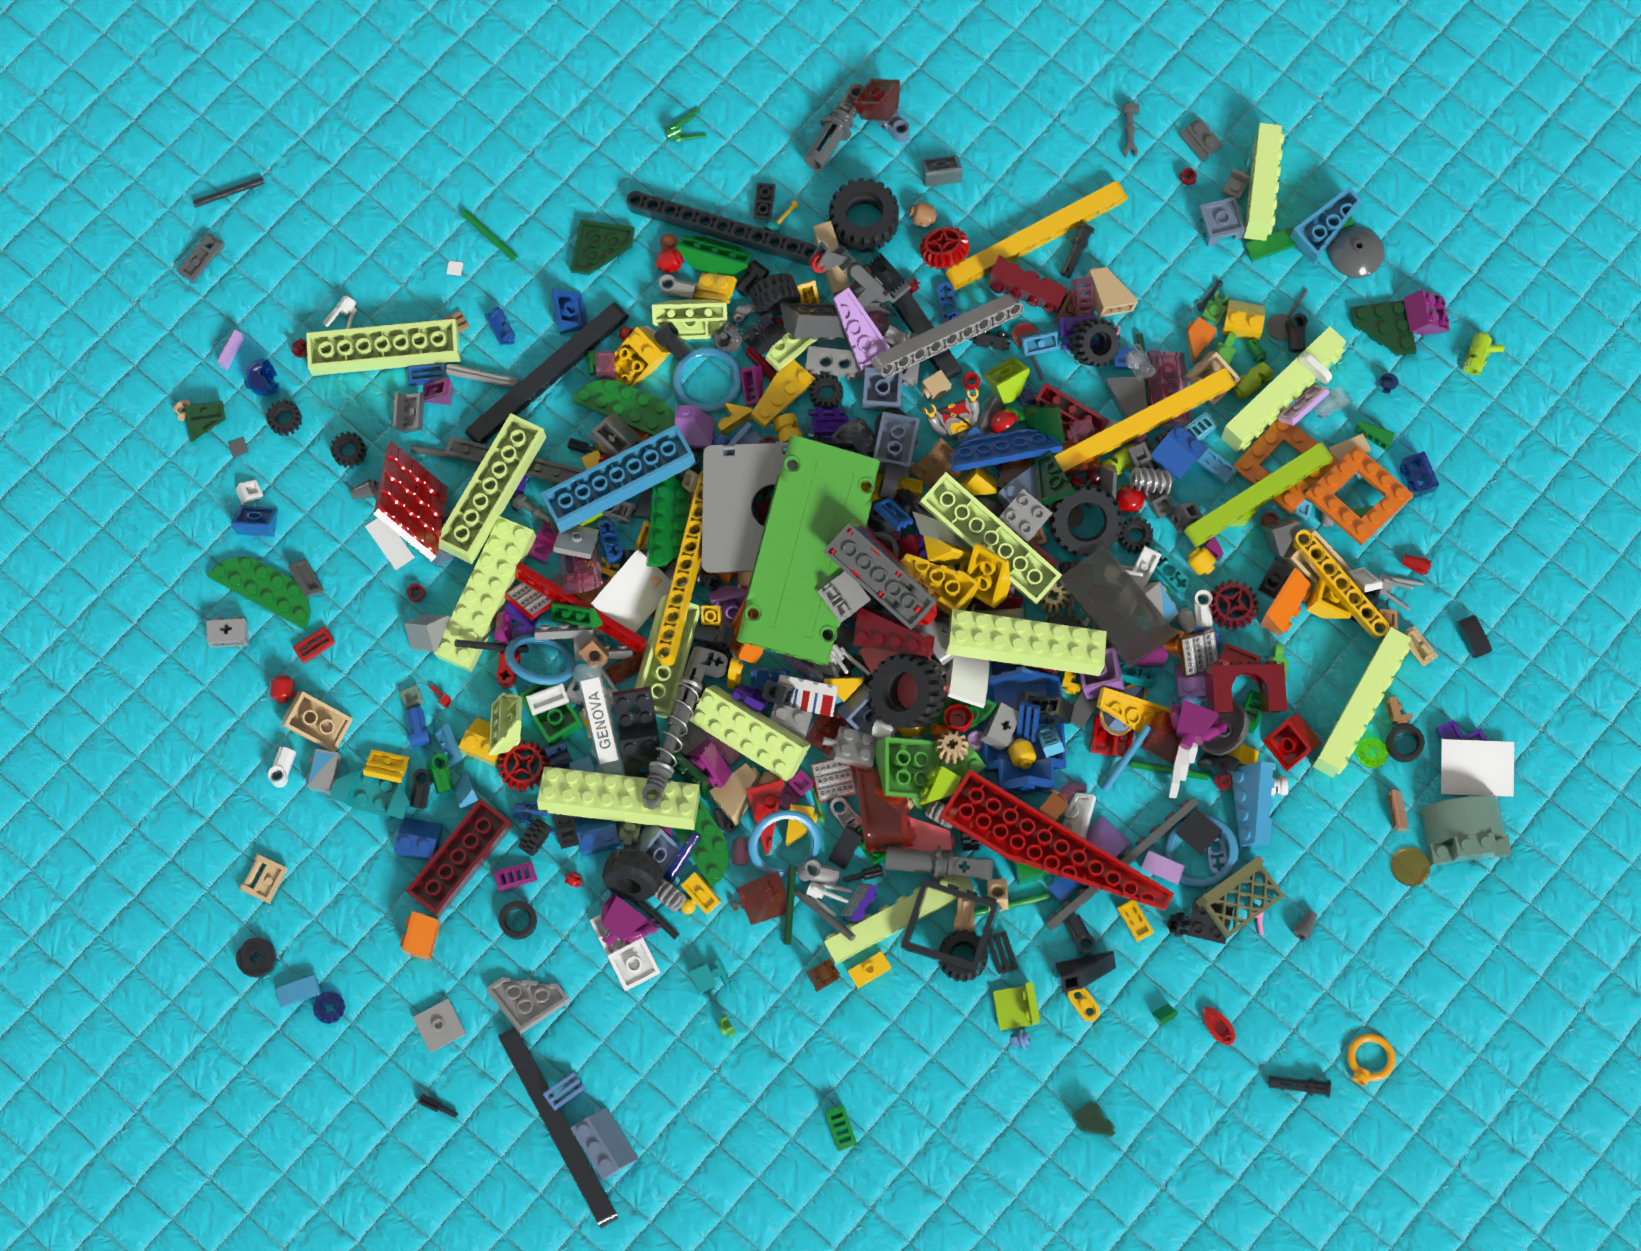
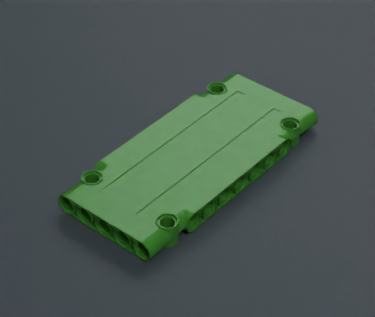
M790 436L784 461L781 464V472L778 474L750 578L745 598L746 605L742 613V621L737 636L738 642L828 666L833 643L837 637V628H839L841 623L817 591L844 572V570L823 551L852 518L866 528L872 505L871 496L875 489V480L880 465L879 460L803 437ZM788 461L795 464V470H790L787 467ZM861 483L868 485V492L861 489ZM750 609L756 612V619H751L748 616ZM824 630L830 632V640H825L823 638L822 634Z

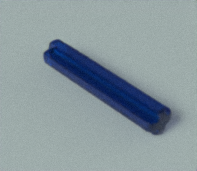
M696 831L691 832L664 874V880L669 883L674 882L701 840L702 835Z

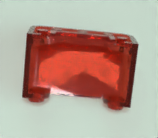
M856 768L866 852L887 850L888 846L898 848L912 847L913 839H916L915 827H911L907 797L884 796L878 769Z

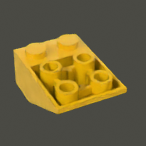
M637 326L602 368L613 380L635 388L669 356L670 351L666 347L661 346L646 327Z

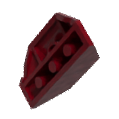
M1044 382L1035 397L1037 406H1044L1046 404L1059 406L1064 437L1070 441L1086 440L1103 431L1109 422V419Z

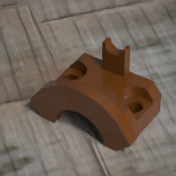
M830 958L806 972L816 992L841 978L839 971Z

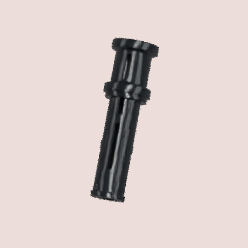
M1079 224L1078 234L1072 240L1074 245L1060 272L1061 276L1065 277L1067 273L1066 278L1070 279L1082 251L1088 247V240L1095 231L1090 225Z
M1270 1075L1268 1088L1307 1092L1309 1096L1317 1094L1325 1095L1326 1098H1329L1331 1080L1320 1081L1314 1080L1312 1077L1308 1078V1080ZM1282 1082V1083H1290V1084H1297V1085H1288V1084H1280V1083Z

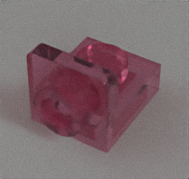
M1090 417L1069 423L1070 429L1067 430L1069 440H1073L1075 444H1078V441L1095 435Z

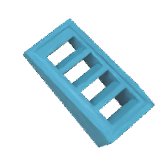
M1206 411L1184 428L1201 441L1216 429L1219 424ZM1206 418L1212 426L1209 427L1203 420ZM1199 423L1204 426L1205 431L1198 425ZM1195 427L1201 434L1198 435L1193 428Z
M1046 724L1038 727V737L1046 758L1065 751L1055 724Z

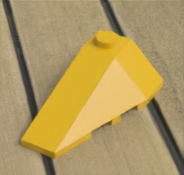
M906 554L901 560L940 595L937 606L949 616L952 609L965 611L980 586L979 582L965 572L955 571L944 565H936L923 558Z

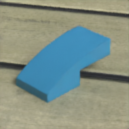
M316 975L275 989L280 1008H285L299 1001H306L322 994Z

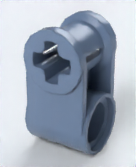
M890 107L885 115L877 118L879 126L892 136L895 141L903 143L909 139V124L894 108Z

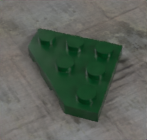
M581 219L570 269L571 273L591 275L630 249L633 245L635 227Z
M1404 300L1350 308L1352 324L1355 329L1363 331L1369 335L1370 339L1381 346H1385L1396 356L1416 354L1413 333L1410 332Z

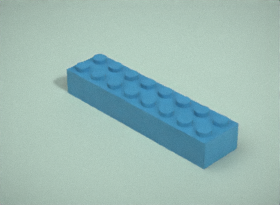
M676 424L540 494L558 530L562 533L696 465L694 454Z

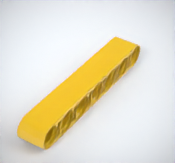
M1308 530L1298 531L1292 540V545L1372 638L1376 639L1385 635L1389 630V624L1316 538ZM1298 536H1303L1306 539V544H1301L1298 541ZM1311 551H1316L1319 554V559L1313 558ZM1324 565L1331 568V574L1324 571ZM1336 580H1341L1344 583V588H1339L1336 585ZM1349 595H1354L1357 598V602L1352 603L1349 600ZM1362 609L1369 612V618H1365L1362 615ZM1375 624L1382 627V633L1375 631Z

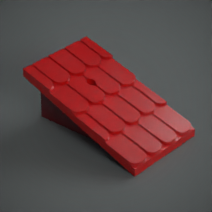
M391 440L386 448L380 481L371 490L376 500L373 514L432 561L439 551V538L441 537L442 518L444 517L445 503L447 502L448 487L428 470L426 471L421 464L412 459L410 455Z

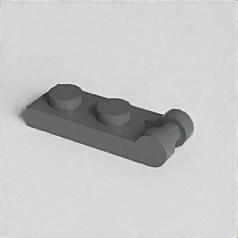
M210 233L202 239L177 271L193 284L217 253L221 252L225 246L224 242L217 241Z

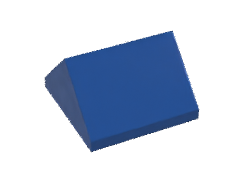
M552 289V298L560 334L580 331L587 325L582 294Z
M240 505L231 522V527L236 534L274 537L278 508Z

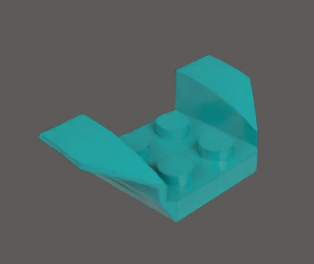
M357 770L336 779L329 798L344 802L351 808L385 818L393 816L403 819L409 805L408 797L401 783L363 775V770Z

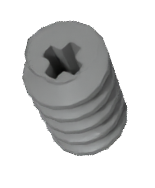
M1134 467L1130 475V488L1133 489L1134 485H1136V490L1140 491L1143 486V491L1147 492L1150 487L1151 493H1154L1157 488L1159 494L1164 489L1165 494H1169L1172 477L1168 470L1162 471L1160 469L1154 470L1153 468L1147 469L1145 467L1140 469L1139 467Z

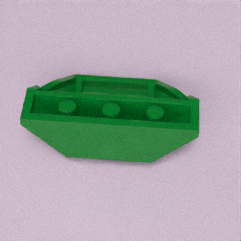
M682 235L676 247L692 268L717 275L732 276L747 268L753 257L752 254L739 246L701 236L688 237L687 235Z

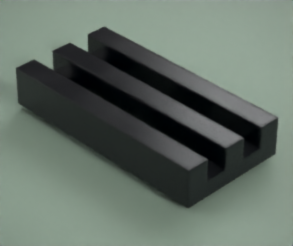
M1002 931L1001 933L991 935L989 946L998 974L1017 970V963L1007 932ZM1000 937L1004 938L1012 967H1009ZM993 939L997 941L1005 969L1001 968Z

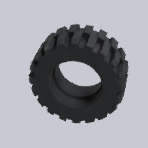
M858 178L857 182H854V180L848 181L847 186L843 184L839 187V192L835 191L833 200H830L829 221L832 223L836 239H839V243L842 246L848 245V249L852 251L859 249V252H864V250L869 249V252L875 251V247L879 249L884 247L885 241L889 243L892 240V235L896 234L899 224V205L897 204L896 196L892 195V190L889 187L884 188V183L879 181L877 184L875 179L869 178V181H864V178ZM869 204L880 211L881 218L871 226L861 227L851 223L846 215L856 205Z
M1091 484L1073 485L1076 494L1055 501L1050 509L1052 515L1049 517L1050 531L1057 544L1070 554L1087 558L1101 555L1107 549L1112 548L1115 541L1117 542L1119 539V534L1123 527L1121 507L1115 497L1100 486ZM1088 502L1095 504L1102 511L1104 517L1103 527L1094 537L1080 538L1069 529V513L1073 507L1080 503Z
M895 654V656H889L885 661H881L877 666L879 669H874L872 676H874L873 680L869 682L871 691L868 692L869 697H872L870 704L872 708H876L875 714L878 718H882L885 724H890L895 728H917L931 723L934 719L933 717H937L940 714L939 708L943 707L945 703L943 696H946V690H944L943 685H946L945 679L941 678L942 672L940 668H935L936 663L929 660L926 656ZM905 673H909L915 679L918 688L917 699L909 709H906L900 703L897 695L898 682Z

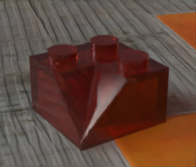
M871 78L853 101V105L861 120L890 121L899 107L900 81Z

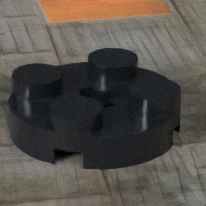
M262 938L246 940L236 954L238 968L251 978H261L271 973L277 962L275 948L270 942ZM255 953L262 956L258 963L251 960Z

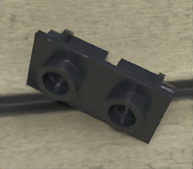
M988 330L977 335V337H973L972 344L989 348L991 341L993 342L992 349L1005 351V349L1009 350L1010 342H1007V340L1011 341L1012 335H1008L1006 331L999 330L995 333Z

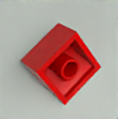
M1299 713L1288 718L1263 740L1264 744L1286 771H1289L1323 744Z

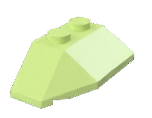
M711 299L670 300L652 304L653 324L661 329L668 322L672 323L678 329L681 339H710L716 329H720L727 322V302Z
M501 693L491 705L490 755L509 752L513 746L519 744L522 726L521 696Z

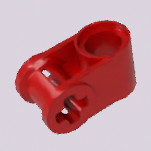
M500 651L496 677L502 688L509 689L514 686L517 675L506 663L505 651ZM515 652L514 658L520 665L521 653Z

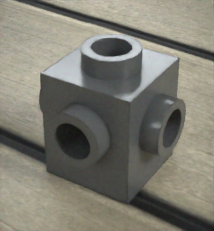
M1195 502L1178 505L1169 518L1179 533L1184 532L1187 527L1201 519L1203 515Z

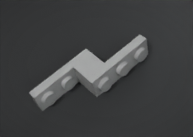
M560 624L558 627L540 625L539 628L535 629L534 634L535 640L574 638L575 661L584 660L578 653L579 649L594 636V628L578 625L570 626V624ZM607 644L603 645L609 652L607 659L633 658L634 651L624 644H618L617 647H610ZM598 651L590 652L592 657H600V653Z

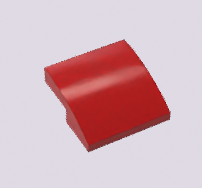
M1095 714L1093 717L1089 753L1122 758L1133 743L1134 730L1131 729L1127 734L1121 736L1112 735L1102 726L1099 714Z

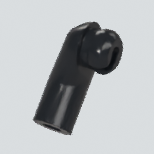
M722 808L712 810L715 822L721 830L727 833L735 831V824L724 817Z

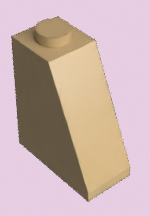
M1095 267L1089 270L1085 282L1099 317L1133 312L1138 303L1137 298L1107 267Z
M747 763L733 772L722 788L714 787L709 791L714 801L722 808L735 826L739 824L750 805L746 788L757 786L761 776L755 767L750 768Z

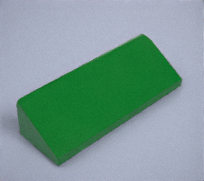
M551 602L552 621L591 628L603 625L594 608Z

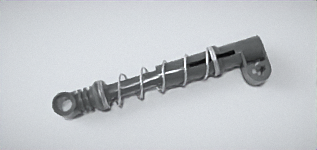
M693 647L684 676L678 682L679 690L676 699H672L674 704L671 713L667 715L669 718L667 722L669 730L668 732L661 731L662 734L666 735L663 747L655 748L661 752L657 762H651L648 770L650 774L642 790V803L647 809H657L661 805L667 781L672 777L673 767L677 764L673 753L682 749V743L678 738L688 732L687 723L693 717L692 709L699 700L698 693L702 691L704 675L720 678L727 672L728 660L723 653L703 647ZM709 660H713L711 665L708 666ZM677 741H679L681 747L679 750L674 751ZM673 757L675 764L671 767L669 764ZM650 794H654L657 797L655 799H649L647 796Z

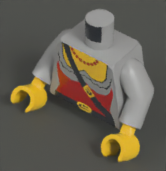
M974 387V395H969V389L966 390V394L970 398L969 401L966 398L937 410L934 405L929 404L931 407L930 412H927V409L923 407V412L929 415L928 420L933 431L942 437H947L949 441L959 439L961 442L979 420L980 410L978 399H976L978 397V390Z

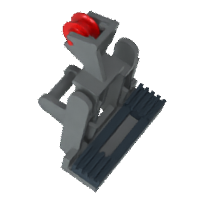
M821 241L809 260L811 268L816 273H824L836 266H839L844 273L848 272L854 278L848 287L857 296L856 298L862 307L876 299L881 303L889 300L894 303L911 289L907 281L881 253L879 254L880 257L877 255V259H873L874 262L870 261L871 265H862L844 246H838L832 252Z

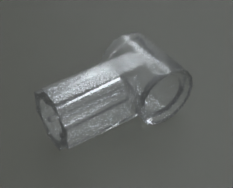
M1341 385L1332 390L1313 410L1316 416L1322 420L1336 410L1340 411L1346 408L1353 400Z

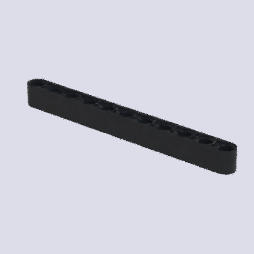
M632 191L627 196L628 208L634 214L806 266H810V257H807L806 254L814 253L817 249L814 244L642 192ZM633 201H640L638 204H632ZM651 206H657L656 209H649ZM668 211L674 212L672 215L666 214ZM686 216L692 217L690 220L684 219ZM704 221L709 222L708 225H702L701 223ZM722 226L726 227V229L723 231L719 230L718 228ZM737 232H743V233H744V234L741 235V236H737V235H736ZM755 237L761 238L760 241H754L753 239ZM773 242L779 243L778 246H771L770 244ZM792 247L797 249L793 252L788 251V249Z
M617 302L610 304L476 419L465 430L467 437L472 442L485 444L501 430L510 413L516 416L586 357L588 355L587 352L593 351L622 326L629 318V315Z
M515 1027L498 1035L599 1227L602 1229L619 1219L561 1109L554 1110L543 1094L550 1088L522 1036Z

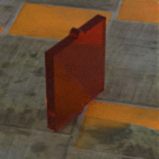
M1102 462L1084 465L1065 473L1067 478L1076 477L1101 467Z

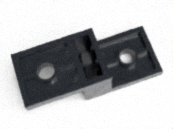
M651 686L612 692L625 776L648 779L650 772L642 773L639 769L642 767L649 768L651 762L658 761L661 753L655 749L656 747L661 748ZM632 705L640 707L637 711H631L629 708Z

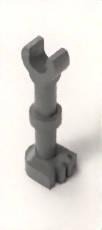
M1128 103L1122 106V112L1126 114L1125 133H1127V146L1123 153L1125 158H1127L1128 151H1133L1134 157H1137L1138 149L1134 145L1136 127L1134 126L1133 115L1139 114L1138 103Z
M522 493L513 499L511 506L513 510L518 512L523 507L532 513V516L536 519L540 518L551 527L553 533L558 534L559 530L553 518L544 513L542 508L535 507L527 502V497Z

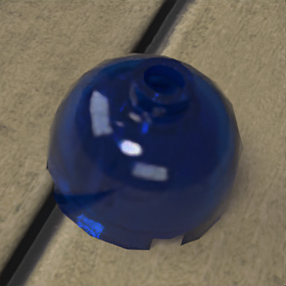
M264 358L256 360L247 368L244 383L247 389H250L256 395L270 396L278 393L280 387L279 382L275 384L274 376H277V373L268 359L264 360Z

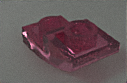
M596 351L597 380H616L614 351Z

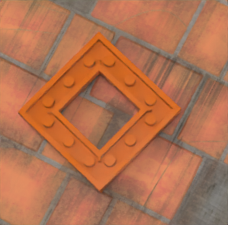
M1277 419L1233 466L1238 469L1236 473L1251 485H1254L1271 474L1261 465L1283 442L1300 455L1319 443L1298 426L1282 423ZM1332 454L1334 458L1328 464L1271 501L1291 515L1306 499L1305 493L1330 471L1340 459Z
M1357 445L1305 493V497L1360 546L1372 537L1414 495ZM1356 473L1384 496L1362 518L1334 495Z

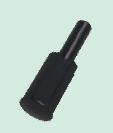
M570 438L568 442V448L587 454V451L593 452L596 450L594 447L589 446V443Z
M880 864L862 869L861 873L845 876L843 880L845 883L861 878L868 880L884 876V872Z
M424 1093L421 1095L418 1104L435 1112L441 1111L457 1118L458 1112L441 1105L442 1102Z

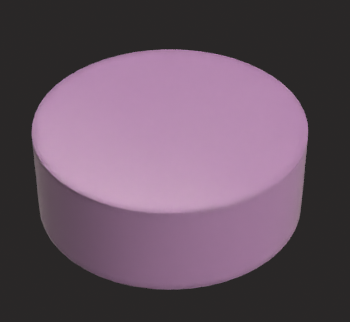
M972 731L967 736V742L975 751L983 749L982 741L980 740L982 736L981 731Z

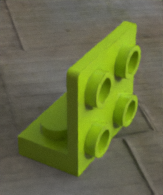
M1033 982L1025 983L1024 986L993 991L999 1030L1039 1025L1040 1016Z

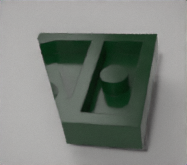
M223 401L184 406L190 442L195 441L198 437L225 420Z

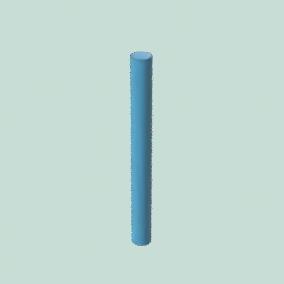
M1145 724L1101 789L1106 792L1110 790L1151 731V727Z

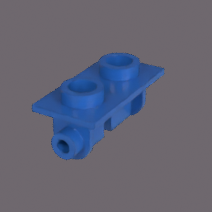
M495 307L493 313H485L484 315L499 344H515L513 340H515L516 334L509 323L504 324L507 318L503 309Z
M755 667V669H751L750 686L762 688L767 679L779 680V675L790 676V671H786V669H773L772 674H769V668Z

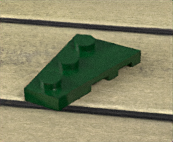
M1052 452L1034 458L1038 501L1045 506L1076 494Z
M679 752L673 753L677 761L676 766L673 768L688 783L699 784L700 796L706 800L710 796L707 776ZM673 757L670 761V764L672 766L675 764V760Z

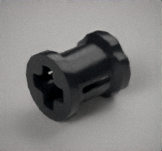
M705 570L698 572L696 577V583L710 591L717 590L721 583L719 576L708 573Z

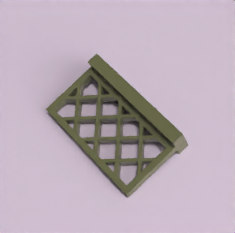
M1260 855L1195 901L1199 907L1203 906L1226 938L1285 896L1263 867L1262 863L1264 861ZM1257 871L1263 876V883L1254 881ZM1242 882L1250 884L1249 893L1240 891ZM1254 885L1263 887L1262 896L1253 894ZM1267 888L1272 889L1277 897L1274 899L1267 898ZM1227 893L1236 894L1235 903L1226 901ZM1240 895L1249 897L1248 906L1239 904ZM1253 898L1262 900L1261 909L1252 908ZM1213 903L1222 904L1221 914L1216 913L1210 905ZM1226 906L1235 907L1234 917L1225 915ZM1239 909L1247 910V919L1238 918ZM1225 919L1233 921L1232 930L1228 931L1225 927Z

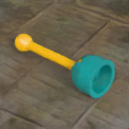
M793 201L791 207L777 222L770 221L765 225L764 229L779 233V224L794 208L799 206L798 202Z

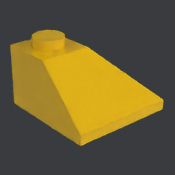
M1319 578L1309 597L1306 611L1321 618L1349 619L1351 613ZM1336 580V585L1339 588H1344V583L1341 580ZM1349 595V600L1354 603L1356 597Z

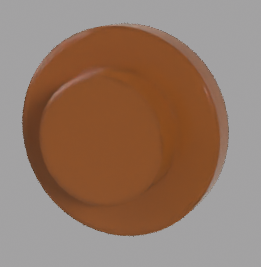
M666 234L662 236L660 246L663 250L669 247L676 249L678 239L675 235Z

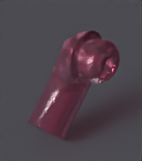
M1068 782L1060 789V794L1068 799L1075 792L1086 793L1087 783Z

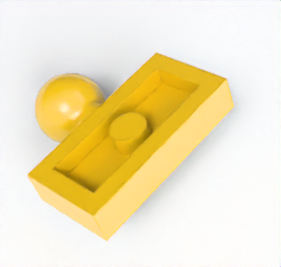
M694 872L681 885L691 897L690 899L687 898L684 905L680 908L684 914L693 913L697 903L707 915L722 902L698 872Z

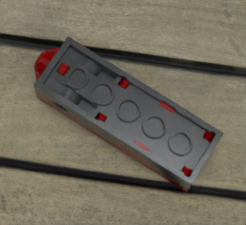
M854 518L850 520L823 551L910 630L914 626L929 625L937 616V601L940 595Z

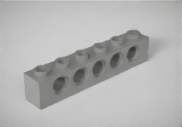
M808 346L806 371L813 377L823 374L829 377L830 374L833 378L843 377L851 381H856L857 379L864 380L865 370H859L853 351ZM823 361L830 362L828 366H823L821 363ZM920 362L904 369L902 385L907 387L917 385ZM842 363H847L849 366L846 368H842L839 365Z

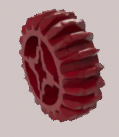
M1231 579L1228 580L1227 584L1222 581L1220 586L1216 585L1214 587L1215 591L1210 592L1212 595V602L1209 605V608L1212 609L1210 613L1212 617L1215 616L1214 623L1221 622L1220 628L1225 624L1227 625V631L1230 630L1231 626L1237 631L1239 626L1244 629L1246 624L1250 625L1252 623L1251 619L1256 618L1257 615L1255 613L1259 611V608L1256 606L1259 604V600H1254L1257 594H1251L1252 587L1245 588L1246 582L1241 586L1239 585V580H1236L1235 584L1232 583ZM1228 592L1236 593L1234 596L1223 595ZM1241 596H1243L1246 600L1248 609L1245 608V605L1241 602ZM1235 599H1237L1235 603L1236 605L1231 609V611H1229L1231 607L1230 605L1232 604V602L1234 603ZM1218 602L1225 608V614L1220 611ZM1232 614L1244 615L1239 618H1230Z

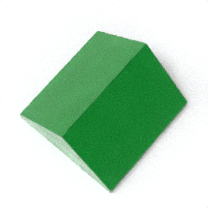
M1012 861L1019 886L1045 879L1048 874L1046 871Z

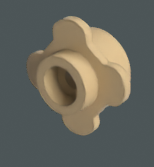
M189 400L180 401L173 407L180 421H184L186 418V413L182 410L185 409L184 406L191 404Z

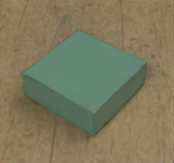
M417 684L399 691L406 710L425 703Z

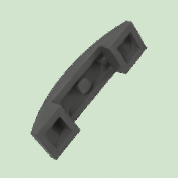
M1145 442L1127 449L1132 470L1134 467H1139L1140 469L1144 467L1147 469L1153 468L1150 461L1152 457ZM1143 486L1141 487L1147 503L1158 519L1174 512L1175 508L1169 495L1164 493V490L1159 494L1156 488L1155 492L1151 493L1150 487L1147 492L1143 491Z

